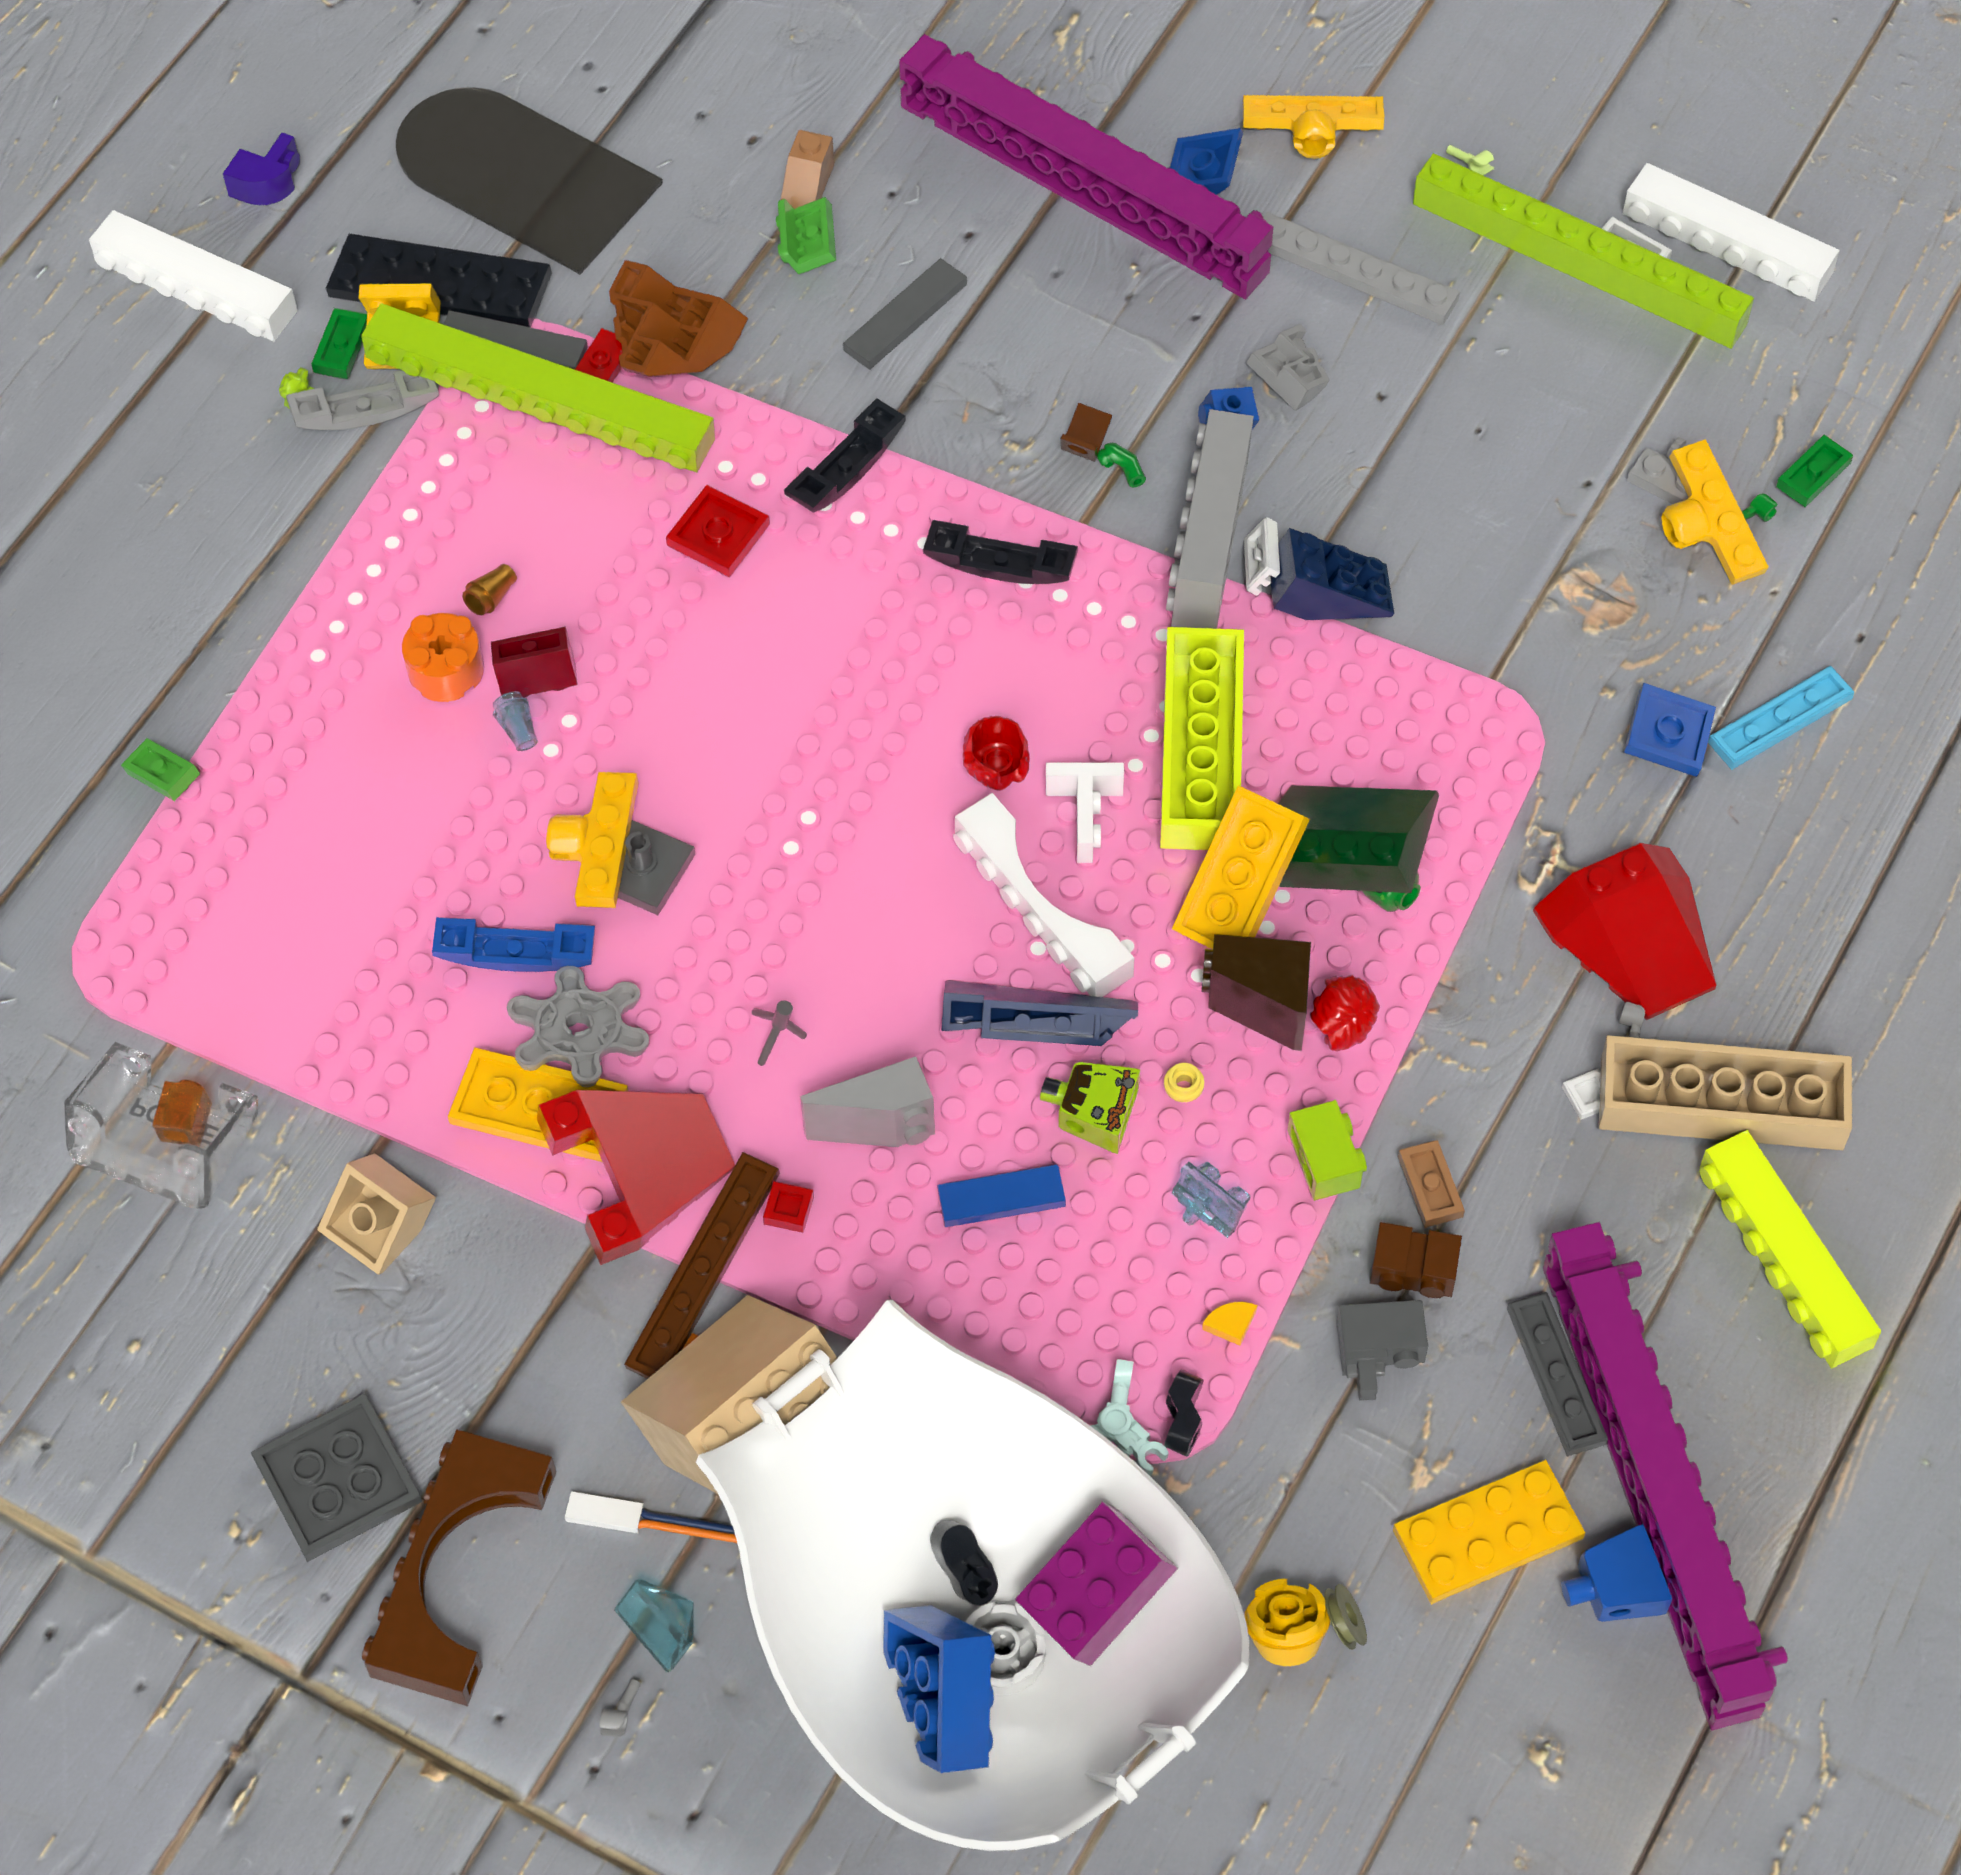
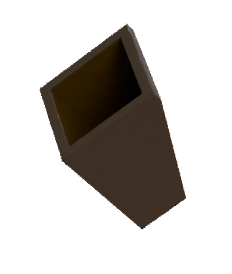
M1214 934L1213 950L1205 949L1202 992L1209 993L1208 1008L1292 1050L1302 1051L1307 1013L1311 942Z

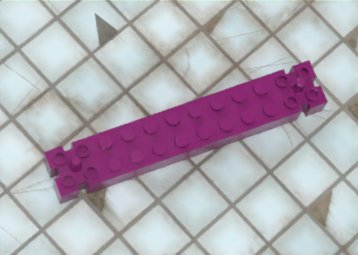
M924 34L899 60L900 79L906 82L900 89L901 107L923 120L927 116L935 120L937 128L1209 280L1213 277L1220 279L1223 288L1245 300L1270 273L1271 254L1268 249L1272 246L1274 226L1268 224L1259 211L1253 210L1247 217L1241 215L1239 207L1234 202L1217 196L1203 185L1188 180L1179 175L1174 169L1159 164L1150 159L1145 153L1130 148L1121 143L1116 137L1101 132L1092 127L1087 121L1072 116L1063 111L1058 105L1043 100L1034 95L1029 89L1022 88L1005 79L1000 73L985 68L975 61L973 54L969 51L953 56L951 55L950 48L945 43L936 41Z
M1600 1222L1552 1233L1548 1246L1550 1254L1546 1255L1542 1269L1553 1298L1556 1297L1558 1302V1313L1578 1368L1607 1435V1447L1636 1526L1644 1524L1673 1598L1668 1609V1615L1692 1681H1696L1699 1689V1700L1710 1730L1713 1731L1761 1718L1766 1708L1764 1702L1770 1700L1775 1690L1774 1687L1777 1685L1773 1667L1788 1662L1787 1652L1783 1646L1761 1652L1756 1650V1647L1761 1646L1758 1626L1754 1620L1749 1621L1743 1607L1746 1605L1743 1586L1739 1580H1733L1729 1569L1731 1556L1728 1546L1724 1540H1718L1714 1529L1716 1516L1710 1501L1703 1500L1699 1489L1701 1486L1699 1469L1694 1461L1689 1462L1684 1449L1687 1447L1684 1429L1680 1423L1674 1422L1670 1411L1672 1409L1671 1394L1665 1384L1660 1385L1656 1371H1658L1656 1354L1651 1346L1646 1347L1642 1337L1644 1325L1638 1309L1632 1310L1628 1296H1630L1628 1280L1642 1275L1640 1263L1632 1261L1613 1266L1611 1260L1616 1259L1615 1245L1610 1235H1604Z

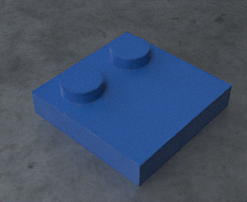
M1643 683L1638 693L1624 753L1697 777L1702 768L1716 707Z

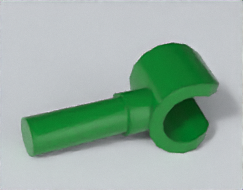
M1759 494L1753 499L1750 506L1741 512L1745 520L1757 515L1764 522H1767L1776 515L1777 510L1775 507H1777V503L1768 495Z

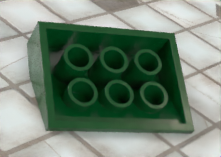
M1291 785L1278 804L1310 818L1279 887L1412 893L1438 802V791Z

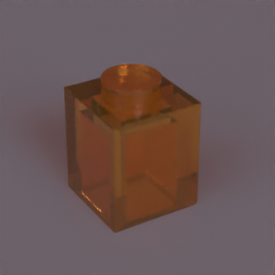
M180 1080L179 1083L164 1082L152 1124L160 1141L200 1147L212 1106L205 1088L191 1080Z

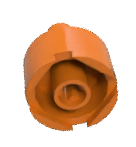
M436 613L428 616L419 615L411 621L410 628L405 633L402 641V654L409 681L413 687L421 692L422 696L437 702L454 701L464 697L465 691L472 686L475 688L480 683L484 672V664L478 636L469 618L449 613Z

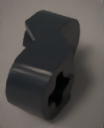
M1180 1370L1168 1391L1166 1399L1167 1408L1174 1421L1164 1446L1188 1457L1202 1428L1201 1418L1194 1405L1204 1380L1184 1370Z
M946 1520L939 1523L931 1534V1548L937 1563L950 1579L954 1592L958 1597L973 1605L981 1606L987 1604L997 1593L998 1581L994 1568L980 1549L974 1533L967 1526L954 1520Z

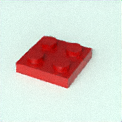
M706 485L668 533L666 543L668 547L730 577L770 525L769 515Z

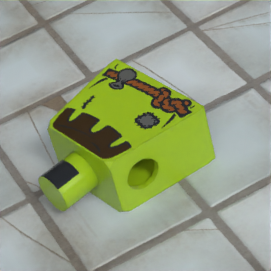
M1077 1062L1073 1066L1068 1082L1049 1077L1045 1078L1040 1100L1060 1105L1059 1127L1063 1131L1118 1154L1139 1091L1140 1069Z

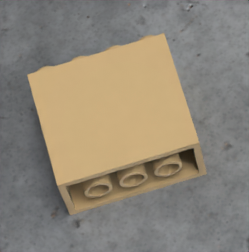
M747 1295L630 1393L621 1403L664 1465L718 1494L708 1477L696 1464L698 1456L734 1440L762 1423V1418L755 1411L752 1403L759 1397L767 1398L811 1361L810 1355L816 1350H822L830 1358V1365L837 1357L815 1324ZM821 1376L777 1411L784 1425L797 1417L829 1389V1386L822 1380Z

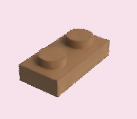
M1438 1140L1399 1150L1398 1159L1424 1228L1463 1218L1465 1210Z

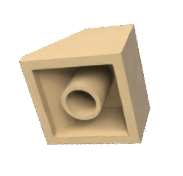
M374 1153L346 1164L317 1230L379 1275L392 1264L421 1232L436 1197Z

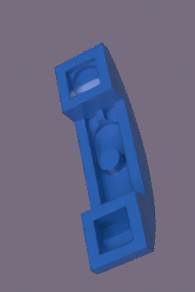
M436 917L432 956L462 965L500 971L546 972L557 971L565 966L579 968L592 964L595 926L555 924L554 931L477 927L476 919Z

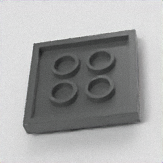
M365 1393L251 1452L307 1562L422 1502L417 1488Z

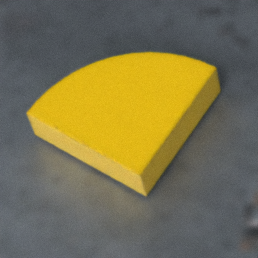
M1232 1302L1222 1305L1207 1316L1203 1322L1202 1330L1241 1346L1257 1312L1258 1305L1248 1302Z

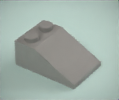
M916 1056L800 1096L804 1134L807 1140L899 1147L905 1144H920L927 1140L929 1136L935 1134L933 1095Z

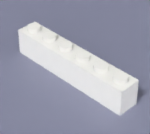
M1649 163L1645 164L1627 190L1623 209L1624 215L1636 222L1657 229L1669 237H1674L1694 246L1700 251L1718 257L1732 266H1737L1753 273L1765 281H1770L1790 290L1798 296H1803L1815 302L1834 273L1839 249Z
M112 210L89 239L94 259L102 268L126 275L135 283H144L153 287L164 296H173L182 300L193 309H202L209 312L222 322L238 325L256 337L262 336L275 341L298 312L291 288L115 210Z

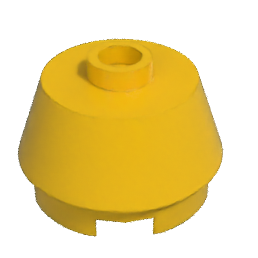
M1285 1578L1272 1580L1259 1586L1255 1590V1598L1247 1606L1244 1613L1248 1634L1260 1655L1268 1662L1279 1666H1296L1312 1659L1318 1652L1330 1625V1618L1322 1593L1312 1584H1309L1308 1589L1301 1586L1288 1585Z

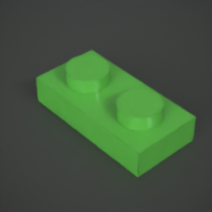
M148 738L121 764L129 776L173 801L200 775L194 764Z

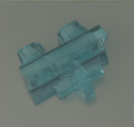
M1208 1161L1197 1167L1191 1162L1186 1163L1181 1168L1180 1178L1171 1193L1178 1198L1179 1203L1187 1208L1182 1220L1190 1226L1201 1219L1208 1226H1213L1228 1238L1235 1232L1240 1218L1247 1208L1250 1195L1239 1186H1233L1230 1190L1226 1191L1218 1185L1221 1178L1219 1170Z

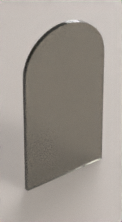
M455 88L426 98L405 116L396 136L398 162L405 175L416 186L580 275L663 184V179L521 103L499 92L484 88Z

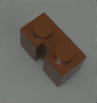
M1380 1222L1370 1284L1379 1285L1380 1288L1387 1291H1401L1402 1289L1416 1291L1428 1298L1452 1297L1462 1236L1429 1230V1234L1412 1232L1413 1227Z

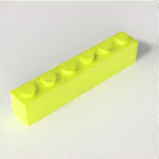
M1746 1130L1706 1149L1699 1167L1700 1176L1708 1189H1714L1721 1200L1725 1216L1730 1222H1735L1743 1233V1241L1747 1250L1753 1256H1758L1764 1265L1765 1274L1770 1285L1776 1290L1779 1289L1787 1300V1307L1791 1317L1796 1323H1802L1810 1335V1344L1817 1356L1825 1358L1832 1369L1873 1349L1880 1336V1328L1749 1131Z

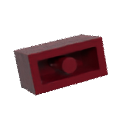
M566 627L491 642L492 665L502 700L524 698L531 694L551 690L559 691L578 685L576 664Z

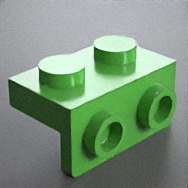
M823 197L795 209L786 199L779 200V215L776 216V224L780 231L781 243L778 244V252L782 261L785 264L789 263L798 275L836 261L832 204L828 199Z

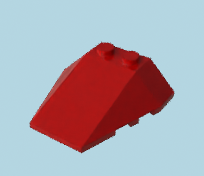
M1639 843L1575 871L1533 908L1535 916L1555 945L1561 950L1565 947L1581 961V966L1589 973L1594 971L1609 984V989L1625 1003L1630 1002L1642 1006L1645 1010L1644 1018L1646 1020L1716 989L1717 985L1690 878L1668 847Z

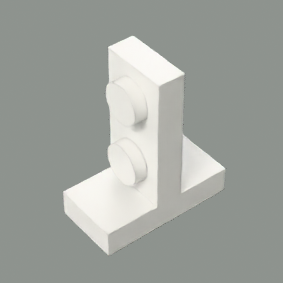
M1046 763V796H1077V863H1093V848H1101V824H1093V814H1100L1101 796H1123L1124 763Z

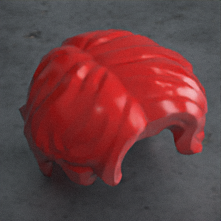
M1001 716L982 718L968 729L964 737L963 765L967 772L984 786L997 791L1003 790L1012 781L1022 782L1028 774L1030 761L1028 740L1018 723L1012 719Z
M1353 975L1327 978L1325 980L1326 988L1320 996L1315 997L1313 1000L1314 1010L1310 1013V1018L1323 1034H1327L1324 1037V1043L1328 1044L1330 1050H1346L1366 1040L1367 1034L1372 1030V1026L1377 1021L1380 1005L1376 995L1366 981L1355 978Z

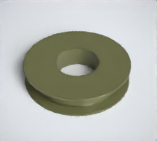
M1337 1584L1335 1591L1331 1588L1326 1589L1324 1594L1326 1609L1333 1628L1342 1643L1350 1650L1355 1649L1357 1643L1365 1645L1367 1642L1365 1623L1351 1593L1342 1584Z

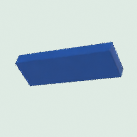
M1058 1164L937 1185L945 1228L1066 1207Z

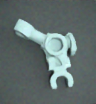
M1117 1359L1111 1401L1107 1402L1106 1407L1099 1413L1097 1424L1090 1426L1108 1440L1114 1442L1127 1456L1133 1454L1137 1459V1464L1151 1476L1154 1468L1146 1461L1145 1457L1148 1454H1156L1165 1461L1169 1453L1162 1443L1148 1441L1150 1433L1134 1420L1129 1411L1130 1406L1127 1405L1134 1362Z

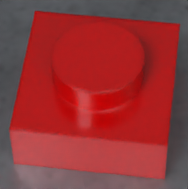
M773 1181L763 1215L764 1225L804 1233L814 1199L813 1190Z

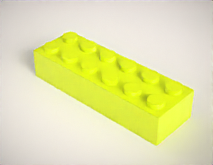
M1167 627L1160 849L1208 850L1238 785L1241 786L1244 630Z

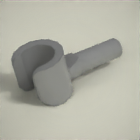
M1630 1002L1625 1003L1619 1024L1631 1027L1629 1037L1639 1038L1645 1016L1644 1008Z
M631 1679L618 1704L617 1710L602 1709L599 1722L601 1735L620 1737L625 1734L627 1713L641 1685L639 1681Z

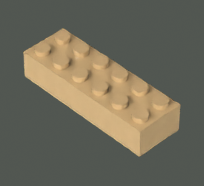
M1609 1035L1606 1037L1601 1056L1599 1129L1716 1140H1727L1748 1130L1756 1143L1842 1151L1845 1148L1852 1130V1056Z

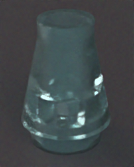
M509 692L497 698L493 702V717L512 740L517 751H526L534 747L538 740L534 732L528 699L523 698L520 692Z

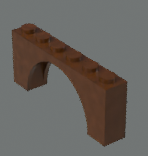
M456 1429L452 1442H446L442 1448L439 1458L441 1470L437 1480H431L427 1486L424 1496L426 1508L422 1518H416L412 1524L409 1533V1543H411L406 1558L400 1557L396 1564L393 1581L396 1584L391 1596H385L381 1602L378 1612L380 1624L375 1636L370 1635L363 1648L362 1660L365 1661L364 1664L370 1678L468 1706L483 1666L478 1652L468 1649L449 1638L438 1628L428 1614L424 1590L429 1564L443 1540L455 1528L476 1515L506 1507H526L542 1510L557 1472L552 1456Z

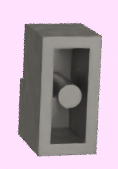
M1422 1300L1339 1305L1336 1323L1342 1375L1347 1376V1378H1356L1359 1401L1376 1400L1378 1391L1376 1376H1385L1386 1365H1394L1397 1368L1406 1369L1415 1367L1419 1363H1425L1428 1340Z

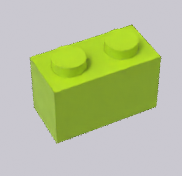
M1334 1100L1290 1112L1287 1131L1313 1200L1316 1201L1359 1189L1362 1174L1367 1171L1366 1160L1361 1148H1354L1351 1140L1353 1127L1350 1117L1347 1113L1341 1114L1337 1101Z

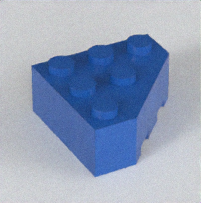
M932 1605L884 1610L883 1654L888 1668H896L897 1674L901 1679L903 1687H899L897 1694L907 1722H914L922 1741H918L915 1745L920 1761L939 1773L989 1767V1752L993 1747V1736L990 1730V1708L994 1702V1692L991 1686V1664L995 1658V1649L991 1635Z

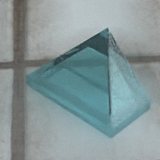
M635 1580L614 1609L666 1673L671 1672L694 1642V1602L645 1580Z

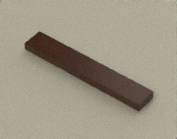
M742 1152L624 1364L626 1369L648 1379L682 1350L769 1195L773 1181L776 1182L780 1175L778 1168Z

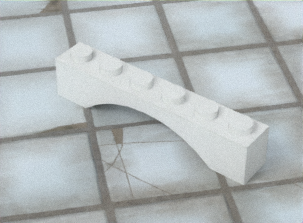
M993 793L955 816V834H953V838L958 848L964 854L970 853L975 859L977 868L983 878L987 881L992 880L998 886L1000 895L1006 905L1011 909L1016 908L1020 912L1029 932L1033 936L1039 935L1047 944L1046 947L1051 958L1057 964L1063 963L1071 972L1070 976L1073 983L1081 992L1087 991L1090 996L1103 997L1134 977V957L1110 929L1093 926L1070 917L1053 906L1037 891L1026 875L1018 856L1016 819Z

